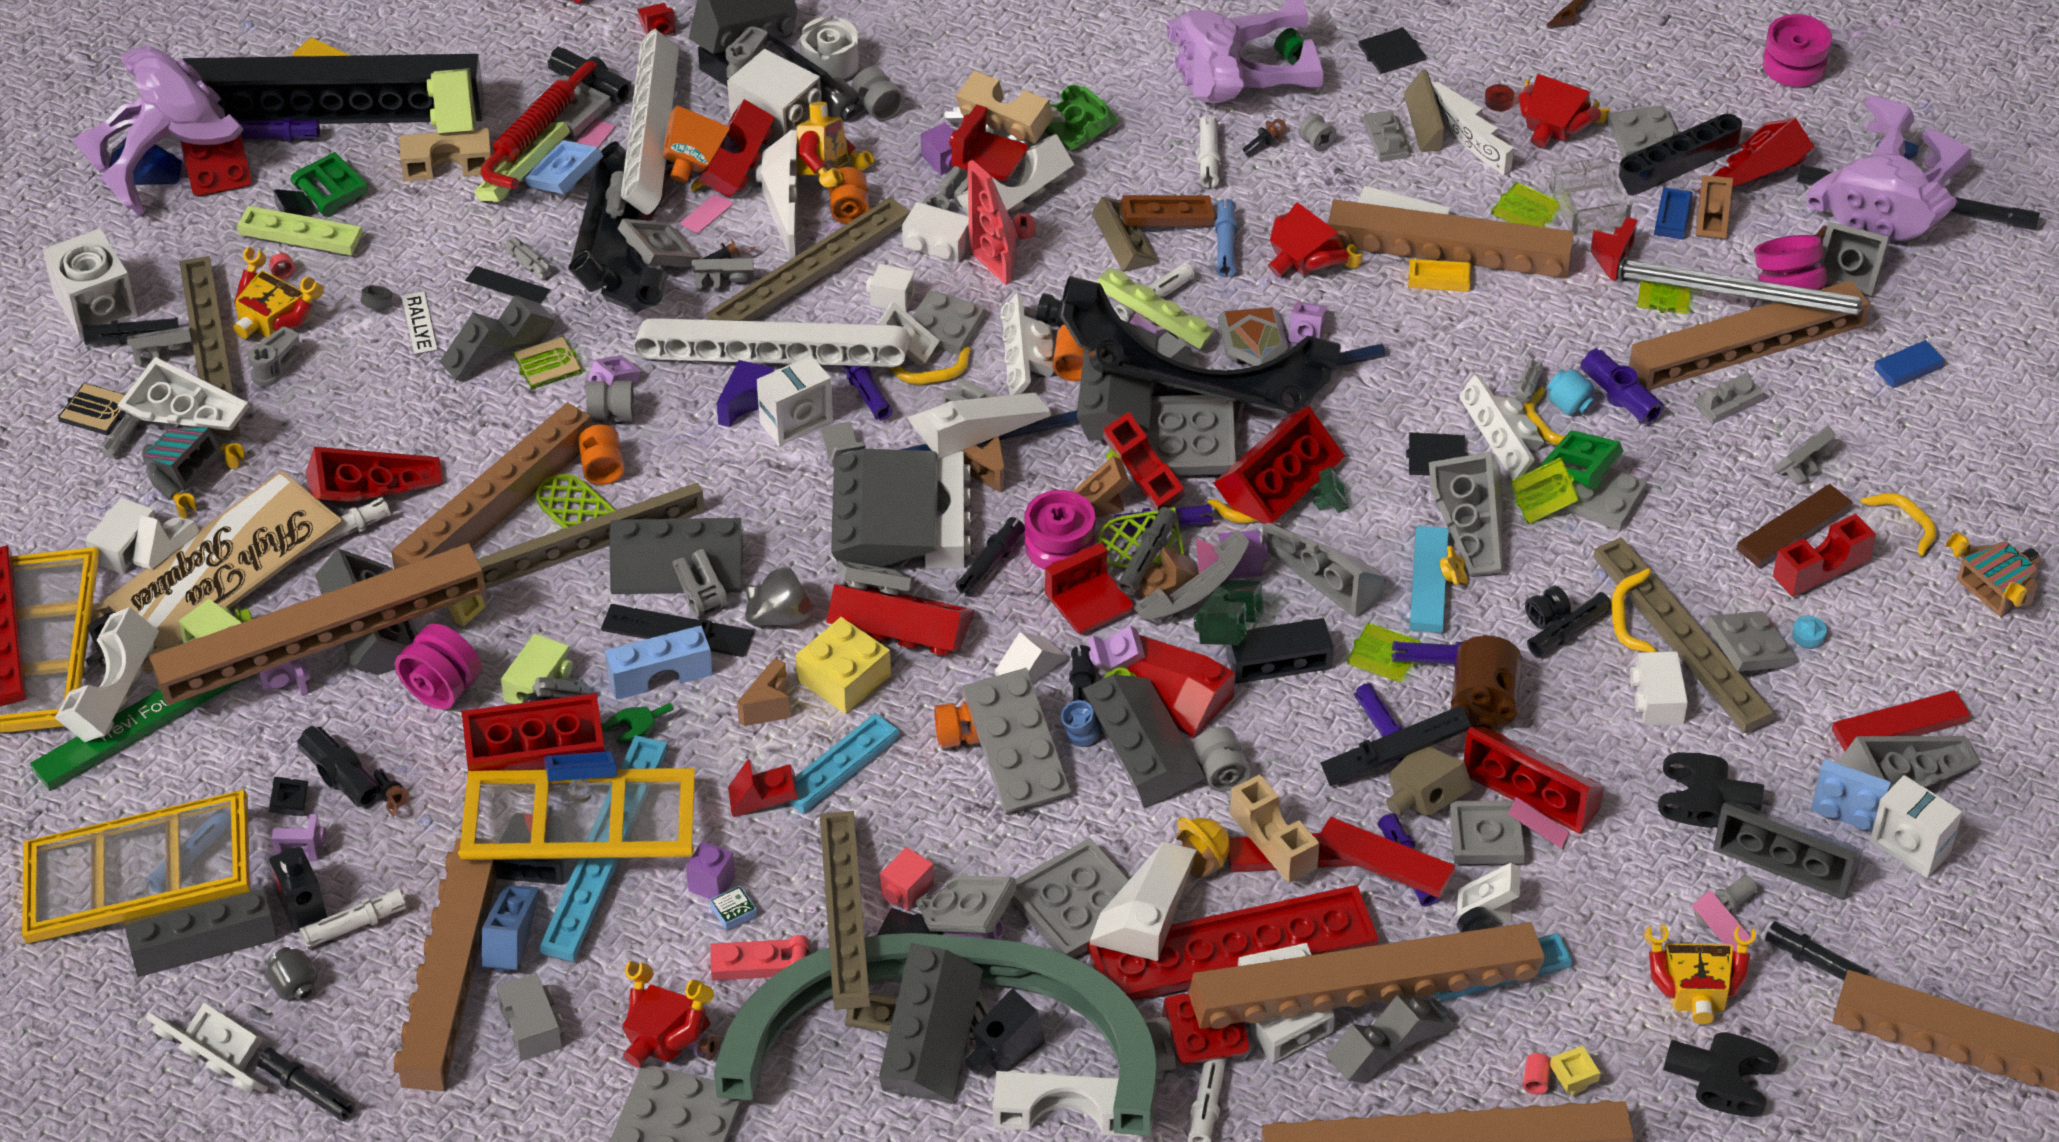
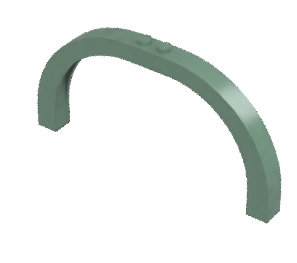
M918 933L865 937L868 983L902 979L910 944L913 943L946 949L982 968L981 984L1016 987L1033 991L1066 1004L1080 1013L1100 1031L1117 1059L1120 1074L1113 1107L1114 1133L1151 1136L1157 1097L1156 1056L1152 1037L1143 1016L1132 1000L1102 973L1068 955L1021 942ZM829 947L808 955L778 972L755 991L737 1012L725 1035L714 1070L717 1097L753 1100L763 1063L774 1041L800 1014L833 995Z

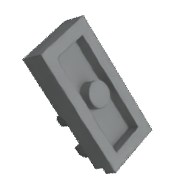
M1392 110L1364 114L1363 124L1380 162L1409 157L1408 146Z
M753 258L692 260V269L696 276V289L699 292H703L702 285L708 277L714 282L715 291L721 289V277H724V279L729 278L731 282H746L748 278H755Z
M190 326L127 336V345H131L136 365H142L141 354L144 348L153 355V359L154 357L160 359L158 346H167L168 350L186 348V342H192Z
M1744 373L1727 382H1721L1714 389H1706L1705 393L1697 396L1693 405L1714 424L1762 402L1764 392Z
M1828 425L1808 438L1772 468L1781 475L1786 472L1795 484H1800L1807 479L1802 469L1808 476L1818 470L1810 455L1816 459L1830 448L1827 443L1836 436L1835 432Z

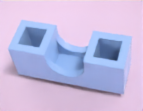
M702 626L605 650L607 675L616 700L648 692L649 679L662 670L676 671L680 683L713 675L711 651Z

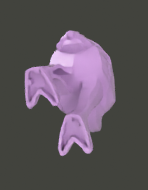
M1286 0L1285 5L1280 11L1227 18L1223 14L1210 10H1190L1179 18L1167 21L1168 39L1179 46V55L1175 56L1176 70L1181 72L1184 85L1188 86L1192 94L1203 103H1220L1235 99L1243 88L1262 89L1280 84L1322 87L1323 68L1312 39L1304 40L1300 59L1294 65H1267L1240 55V49L1244 43L1263 37L1275 29L1282 27L1308 28V12L1303 0Z
M146 45L144 47L132 48L120 56L122 63L126 65V70L136 77L135 83L141 97L133 103L122 105L106 121L97 127L84 131L73 139V142L100 173H104L100 177L126 208L132 209L138 216L144 213L145 209L134 184L133 171L138 161L155 143L164 136L171 134L186 143L216 145L235 140L244 130L233 116L229 114L225 117L224 109L218 104L221 98L210 86H207L200 80L202 77L190 64L188 65L182 58L176 61L170 55ZM129 128L124 150L120 158L112 165L107 150L108 140L120 131Z
M1870 95L1864 102L1875 119L1871 120L1866 128L1874 133H1885L1883 139L1871 155L1859 158L1814 183L1807 194V205L1809 208L1820 212L1827 208L1831 209L1842 225L1888 236L1891 238V241H1908L1923 235L1927 229L1936 225L1955 207L1957 203L1956 198L1951 196L1943 186L1946 180L1954 174L1961 172L1971 161V148L1936 130H1926L1922 134V138L1933 153L1927 156L1924 163L1932 169L1923 174L1922 170L1913 161L1903 157L1906 151L1902 134L1914 123V115L1910 107L1889 99Z

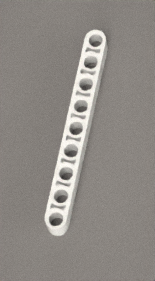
M656 29L650 31L640 45L621 197L645 215L650 214L657 207L662 196L666 159L663 158V149L669 115L672 111L679 46Z
M651 318L641 323L633 348L640 357L655 360L738 362V360L752 363L792 364L812 355L820 365L895 367L901 365L905 360L910 335L906 329L895 325Z

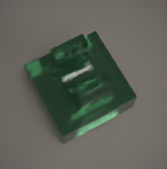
M1331 467L1320 471L1321 483H1317L1311 488V492L1317 497L1313 500L1314 505L1319 510H1324L1332 505L1338 513L1350 508L1344 482Z

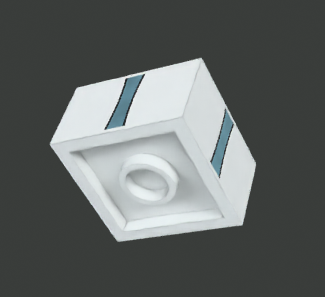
M812 355L757 379L760 424L778 446L833 422L831 377Z
M1903 775L1880 799L1870 843L1924 877L1929 878L1951 854L1962 811Z

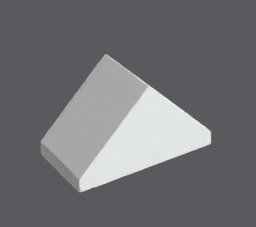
M1019 632L995 669V675L998 676L1027 667L1033 683L1066 661L1067 655L1044 636Z

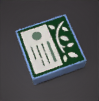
M740 885L709 899L710 908L726 931L757 917L756 907Z

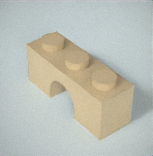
M975 70L956 95L960 113L963 116L970 114L976 104L988 107L986 124L991 129L1002 130L1012 134L1018 140H1027L1034 144L1054 118L1049 99L1023 90L1016 100L1010 103H1001L1004 96L999 80Z
M489 128L399 136L400 162L404 182L433 179L435 167L443 162H455L461 165L463 177L481 175V166L492 155Z
M1260 774L1231 788L1230 815L1288 884L1317 869L1319 842L1300 820L1290 825L1286 824L1280 812L1279 796Z

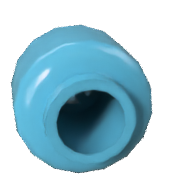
M1563 369L1560 370L1547 386L1549 401L1568 416L1575 414L1577 411L1582 414L1585 413L1595 400L1591 397L1594 390L1593 384L1575 369H1570L1566 372Z

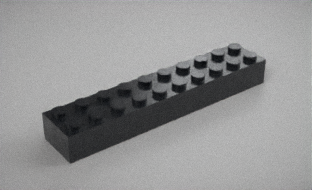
M479 54L183 58L188 65L190 64L202 77L200 80L219 95L221 100L218 104L224 109L225 117L230 114L237 121H278L292 118L299 121L319 120V124L431 122L430 109L435 107L434 98L428 96L427 79H431V73H434V71L470 68L476 121H482L484 92Z

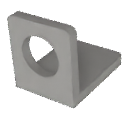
M850 422L821 427L820 432L830 467L834 466V457L866 448L865 442H856Z

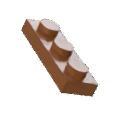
M1123 195L1120 203L1125 226H1213L1215 220L1210 195Z

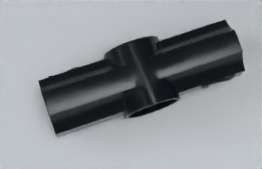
M559 46L551 52L548 60V69L562 76L570 77L584 63L594 61L597 63V67L581 83L610 96L612 101L620 104L628 98V94L632 89L631 81L609 71L606 64L600 58L592 56L589 59H585Z
M312 725L302 732L301 737L297 740L298 749L316 765L319 775L330 788L337 786L357 807L367 808L376 802L381 790L380 784L362 768L358 756L348 745L341 747L321 726L314 727Z

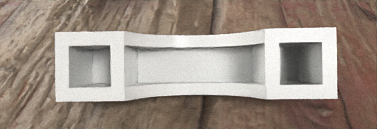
M1055 134L1040 140L1028 148L1026 155L1022 159L1020 179L1014 187L1005 186L993 177L992 179L1010 214L1025 205L1023 200L1028 196L1032 199L1046 191L1044 185L1047 183L1055 184L1067 176L1065 171L1074 166V163L1058 135ZM968 190L957 196V199L968 216Z
M964 451L938 459L937 501L943 504L947 511L937 518V551L925 554V569L964 568V555H971L970 536H964V531H971L970 512H964V507H970V488H964V484H970V464H964Z
M131 607L111 614L97 638L106 661V673L102 684L99 687L86 685L68 692L55 719L84 742L106 736L114 725L112 720L115 714L127 701L128 697L126 694L131 684L141 674L140 667L144 659L153 651L155 646L153 642L159 631Z
M1017 1070L1008 1072L996 1071L993 1128L1030 1130L1034 1122L1043 1114L1055 1109L1069 1108L1089 1115L1099 1126L1102 1135L1139 1137V1135L1114 1133L1113 1107L1119 1078H1099L1091 1075L1068 1076L1056 1073H1023Z

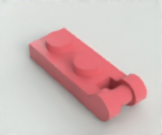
M794 935L789 940L710 944L711 978L713 981L773 977L784 968L806 957L810 950L809 938L804 935ZM792 956L788 960H782V957Z

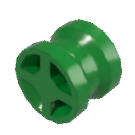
M1288 28L1278 35L1274 42V48L1279 54L1284 55L1288 63L1294 65L1300 59L1303 42L1307 39L1301 37L1296 29Z

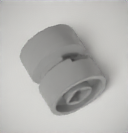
M871 66L865 68L856 75L851 84V88L858 94V101L878 121L891 119L897 115L904 104L905 97L902 91L891 82L890 78L879 67Z
M632 380L614 381L611 386H608L606 381L587 382L586 407L587 414L591 416L592 422H606L609 417H613L615 422L633 421L634 391Z
M1228 727L1213 728L1197 738L1194 743V750L1203 767L1206 779L1213 790L1221 792L1230 791L1231 788L1248 780L1251 769L1245 755L1241 751L1237 736L1232 729Z

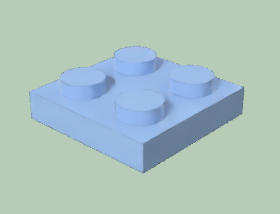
M562 140L523 179L528 187L564 194L571 191L584 174L591 172L603 155L598 147Z
M1824 759L1820 768L1811 811L1819 813L1824 817L1853 825L1858 829L1872 832L1880 799L1889 791L1891 782Z

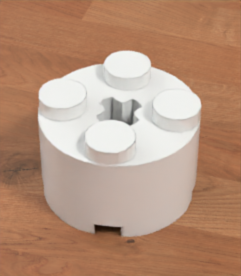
M821 17L808 22L803 27L800 37V52L802 56L826 71L833 79H845L858 72L857 29L852 23L838 18V22L829 21V17Z

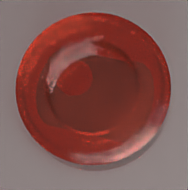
M1503 84L1492 85L1485 91V105L1493 111L1509 110L1514 104V91Z

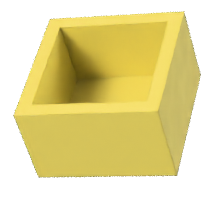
M842 617L795 655L797 681L845 714L891 676L890 650Z

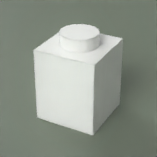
M879 264L875 274L870 275L867 280L866 292L870 293V305L887 309L890 303L895 302L906 312L915 294L914 271Z

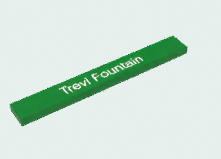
M246 678L170 705L166 704L163 694L159 689L115 714L112 720L114 725L106 736L87 742L82 741L77 736L30 763L32 771L50 791Z

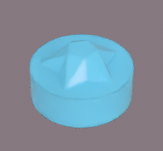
M1802 616L1794 622L1792 638L1802 647L1816 648L1823 644L1827 628L1825 623L1817 617Z

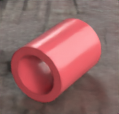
M1532 1053L1527 1056L1522 1086L1528 1093L1539 1095L1547 1092L1551 1069V1059L1547 1055Z

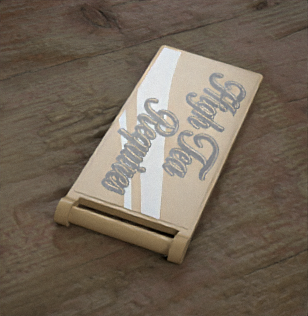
M280 471L201 528L197 535L152 570L145 569L103 601L93 604L90 623L106 614L109 610L118 612L131 607L159 631L153 642L155 649L150 655L183 644L179 625L181 618L207 599L212 600L219 606H225L229 610L341 527L342 520L287 474ZM149 656L144 659L140 667L146 673L153 671Z

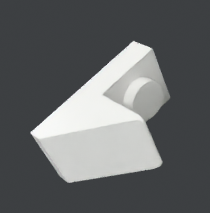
M895 302L890 303L876 324L895 325L906 329L910 335L906 356L919 367L926 363L940 341Z
M141 516L132 561L136 566L152 570L197 535L200 530L195 521L181 517L172 518L161 526L157 519Z
M1509 863L1458 888L1457 917L1460 918L1472 908L1482 906L1491 915L1492 922L1510 923L1512 900L1518 898L1520 894V868L1513 863Z

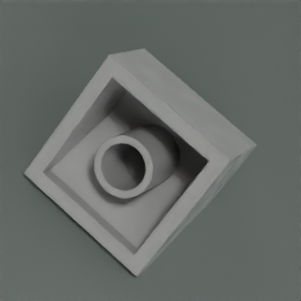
M1829 221L1822 244L1824 256L1818 261L1825 265L1826 284L1832 286L1852 280L1862 294L1872 296L1883 269L1891 238Z

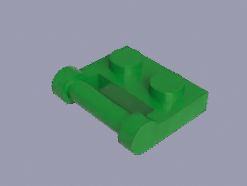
M336 152L297 170L290 178L291 183L297 189H302L315 202L318 211L325 217L332 216L338 207L368 193L367 183ZM316 178L331 195L325 197L311 180Z
M1570 430L1542 462L1540 472L1560 462L1587 467L1583 471L1564 466L1570 481L1582 483L1585 488L1594 490L1599 487L1602 475L1624 450L1620 441ZM1558 475V476H1554V477H1553V478L1558 477V478L1564 479V477L1561 476V475Z

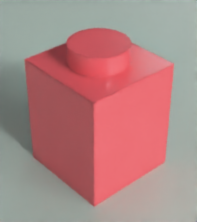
M905 847L880 873L881 895L889 903L899 905L909 911L916 904L915 900L925 895L934 885V863Z

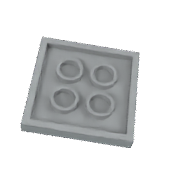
M1209 395L1152 396L1149 432L1144 433L1155 454L1163 464L1166 463L1175 476L1223 474L1236 463L1233 401Z
M1088 838L1015 879L1016 891L1011 901L1055 951L1075 958L1088 950V942H1090L1100 913L1129 880L1091 838Z
M643 1063L609 1142H728L744 1100L717 1097L715 1080Z

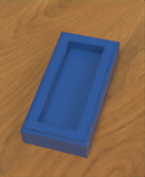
M1663 187L1654 235L1684 240L1693 192Z
M1924 340L1875 361L1874 369L1894 388L1942 368L1945 359L1927 340Z
M611 751L545 757V770L548 781L617 776L616 762Z

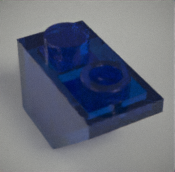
M126 138L112 149L109 168L120 158L125 147ZM154 144L138 161L133 171L134 184H176L180 179L182 160Z

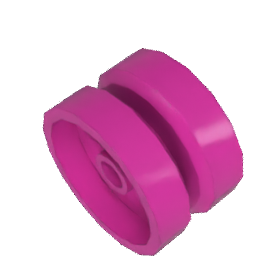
M1789 14L1775 19L1769 25L1762 61L1765 73L1772 80L1787 86L1802 87L1817 83L1825 75L1832 40L1830 29L1822 21L1808 15Z
M1814 235L1780 237L1759 244L1754 249L1756 266L1763 270L1758 275V281L1817 290L1827 283L1825 265L1818 262L1824 256L1820 237Z
M1051 490L1037 495L1028 503L1024 513L1025 553L1030 561L1039 568L1045 570V567L1050 566L1053 562L1063 560L1084 548L1095 545V510L1085 497L1072 491Z
M434 623L425 626L415 637L413 644L407 645L394 662L396 673L408 691L421 702L442 710L451 708L461 697L464 689L469 688L482 672L481 661L467 640L454 630Z

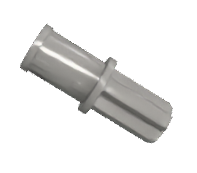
M617 171L611 175V184L606 191V212L611 214L610 217L612 219H616L617 216H623L625 204L627 203L621 197L623 171Z
M1743 875L1726 889H1718L1715 895L1727 910L1733 914L1739 904L1758 892V888L1750 876ZM1695 911L1694 915L1697 918V922L1700 925L1708 927L1705 921Z

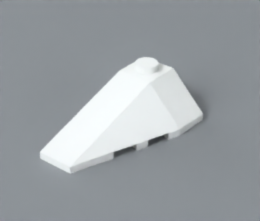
M797 130L789 131L767 148L762 155V164L756 165V181L762 182L763 196L789 257H796L800 174L797 173Z
M154 357L117 405L121 410L144 421L232 430L250 407L248 402L157 357Z
M1036 393L950 401L909 416V422L929 448L937 453L938 459L1047 418L1051 416V411Z
M1162 842L1102 910L1091 936L1090 945L1158 961L1197 850Z

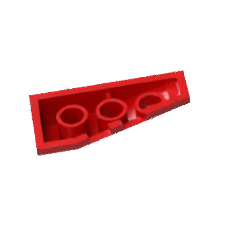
M1796 118L1766 122L1744 140L1740 145L1743 149L1742 151L1728 157L1726 162L1729 166L1718 169L1712 176L1733 178L1732 187L1788 166L1792 165L1794 167L1801 164L1808 158L1806 154L1815 146Z
M315 446L305 471L308 492L314 498L352 502L439 486L443 482L439 457Z
M1139 635L1145 658L1127 667L1129 672H1133L1136 677L1150 679L1178 730L1194 739L1234 698L1235 672L1208 656Z

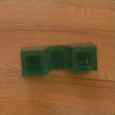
M1257 580L1223 581L1195 614L1194 630L1196 633H1199L1200 644L1239 645L1247 635L1246 622L1256 623L1264 612L1262 582Z

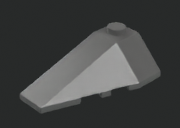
M1486 452L1429 462L1432 495L1461 557L1465 560V566L1469 575L1472 577L1503 572V494L1501 470L1493 453Z
M1267 522L1263 525L1262 543L1267 544L1268 552L1352 617L1357 618L1382 599L1384 576L1375 567H1371L1360 558Z
M1856 736L1837 763L1890 781L1891 789L1903 775L1919 785L1927 787L1976 767L1979 764V760L1966 736Z

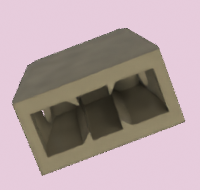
M1430 746L1407 755L1389 774V781L1394 794L1386 800V804L1389 810L1397 816L1402 815L1409 808L1426 816L1434 814L1473 789L1465 762Z

